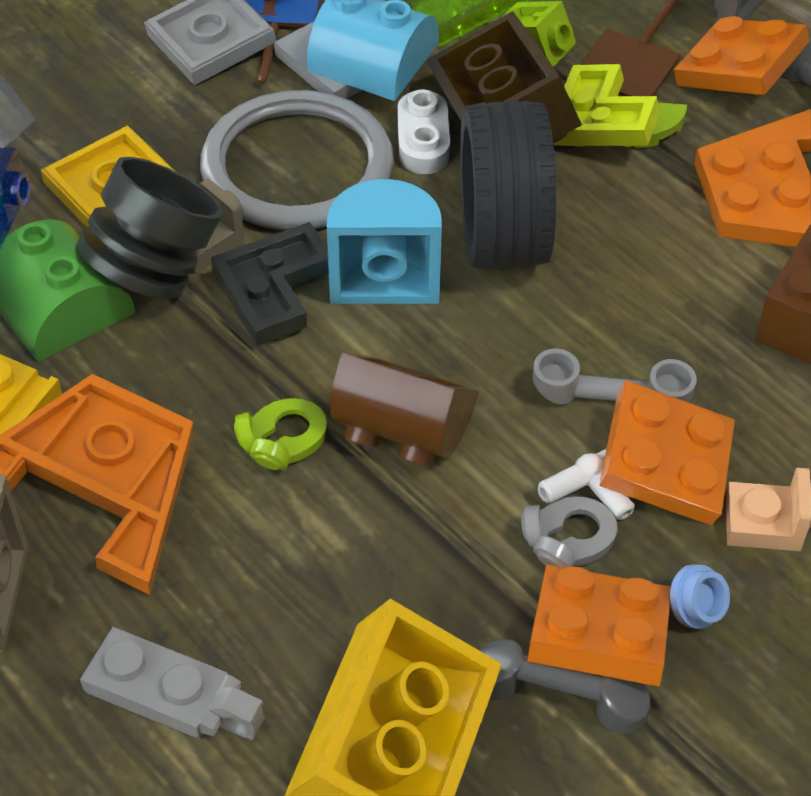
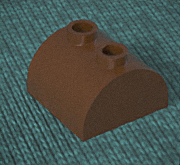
M342 352L332 386L331 415L334 421L347 425L344 438L377 448L380 438L383 437L401 443L398 456L419 464L432 466L435 455L449 458L456 450L469 424L480 391L376 357Z

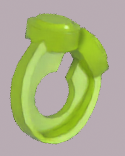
M289 398L270 403L253 417H251L249 411L236 415L234 431L240 446L259 465L271 470H286L289 463L307 458L323 444L327 432V419L322 409L316 404L304 399ZM286 415H302L310 423L308 430L297 437L283 436L275 442L265 439L276 432L277 422Z

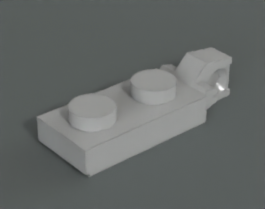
M112 627L80 678L82 688L86 693L197 739H200L202 734L215 736L220 727L253 741L265 719L262 708L263 701L240 690L242 687L241 681L228 675V672L115 627Z

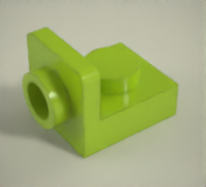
M562 1L517 2L503 15L505 16L514 11L553 67L576 43L573 29Z

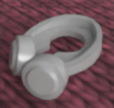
M565 497L554 501L542 510H540V505L525 506L524 512L521 515L524 539L528 542L529 547H533L534 554L544 565L569 567L592 563L608 553L613 546L618 531L617 521L613 512L599 501L587 497ZM575 514H586L592 517L599 526L597 534L585 540L576 539L571 536L559 542L548 537L563 530L565 520Z

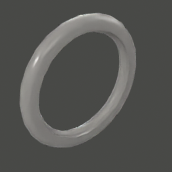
M293 90L258 96L236 106L222 116L210 130L200 153V172L203 180L209 178L224 191L229 190L235 194L242 204L244 210L242 220L262 228L286 231L308 222L312 224L315 230L327 227L329 208L337 197L315 204L295 206L267 203L253 198L238 189L229 178L226 170V153L229 145L250 126L266 119L297 114L326 117L343 123L356 131L363 139L368 151V165L364 176L358 182L361 183L369 180L390 178L394 164L393 148L383 126L366 109L351 100L330 93Z

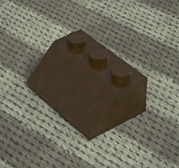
M514 11L426 60L461 122L463 109L468 105L484 102L489 104L490 102L530 101L544 103L547 108L553 143L562 140L569 132L582 125L560 76Z

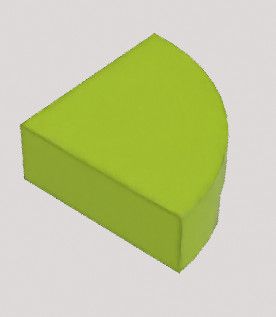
M658 102L660 114L648 146H634V148L659 145V140L680 132L684 124L687 105Z

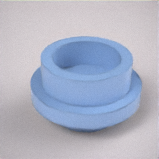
M687 565L676 574L670 589L671 608L675 617L682 625L688 628H706L721 620L726 614L730 603L728 584L722 575L714 572L706 565Z

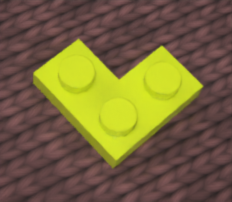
M620 64L573 65L564 87L582 125L569 132L562 140L553 143V145L578 147L648 146L660 114L657 96H618L624 81Z

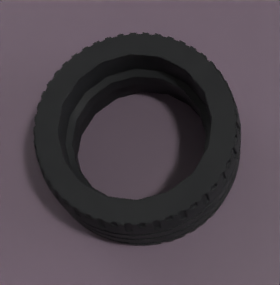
M530 101L490 102L489 104L484 102L465 106L461 123V195L464 235L470 265L481 268H508L509 266L524 267L527 265L530 267L549 263L554 248L556 228V171L553 138L547 108L544 103Z

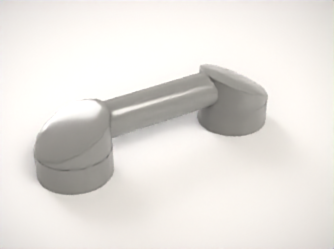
M557 348L545 350L536 357L532 375L533 383L537 390L546 399L558 404H568L575 397L616 401L617 393L626 380L689 402L693 397L697 377L692 367L676 359H666L655 364L651 369L649 381L579 375L580 364L577 358L572 353Z

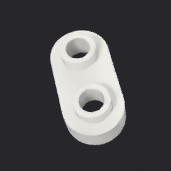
M424 89L404 95L398 103L399 160L404 168L413 173H436L442 170L449 162L450 135L447 103L439 94Z

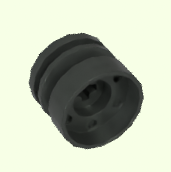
M131 156L120 157L101 193L106 206L93 210L88 220L89 226L85 227L76 246L80 256L93 269L131 291L160 299L171 300L181 297L189 279L188 275L193 273L198 262V258L193 250L206 248L224 210L218 200L208 191L172 169L146 159Z

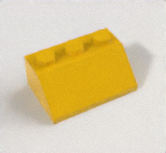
M389 599L358 623L284 796H455L502 664L396 601Z

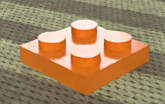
M737 16L720 18L673 69L676 84L680 87L765 95L810 42L807 25L791 24L777 19L765 22L742 20V18Z
M626 380L617 393L599 486L712 526L722 514L735 419Z
M546 564L527 662L660 687L665 661L671 587L654 584L642 578L626 579L589 572L581 567H558Z

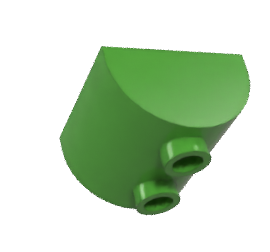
M54 219L39 220L23 225L11 232L0 242V313L37 362L135 314L133 300L125 289L93 269L80 256L76 246L80 235L66 222Z

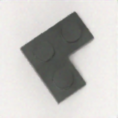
M310 222L211 257L213 274L256 346L306 328L307 312L291 287L329 274L328 248Z

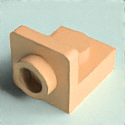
M796 468L790 486L729 482L725 495L727 546L801 551L807 532L811 528L810 470L808 468Z

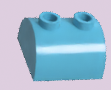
M325 0L317 14L310 34L307 50V71L395 101L438 45L439 28L437 20L433 16L410 9V6L401 0Z
M375 179L353 185L337 196L331 204L327 215L330 304H439L442 219L437 203L427 192L404 181Z

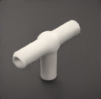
M606 449L597 454L588 453L578 458L575 465L538 484L539 496L549 504L584 486H589L599 500L613 512L616 520L626 519L633 513L635 506L628 496L599 486Z

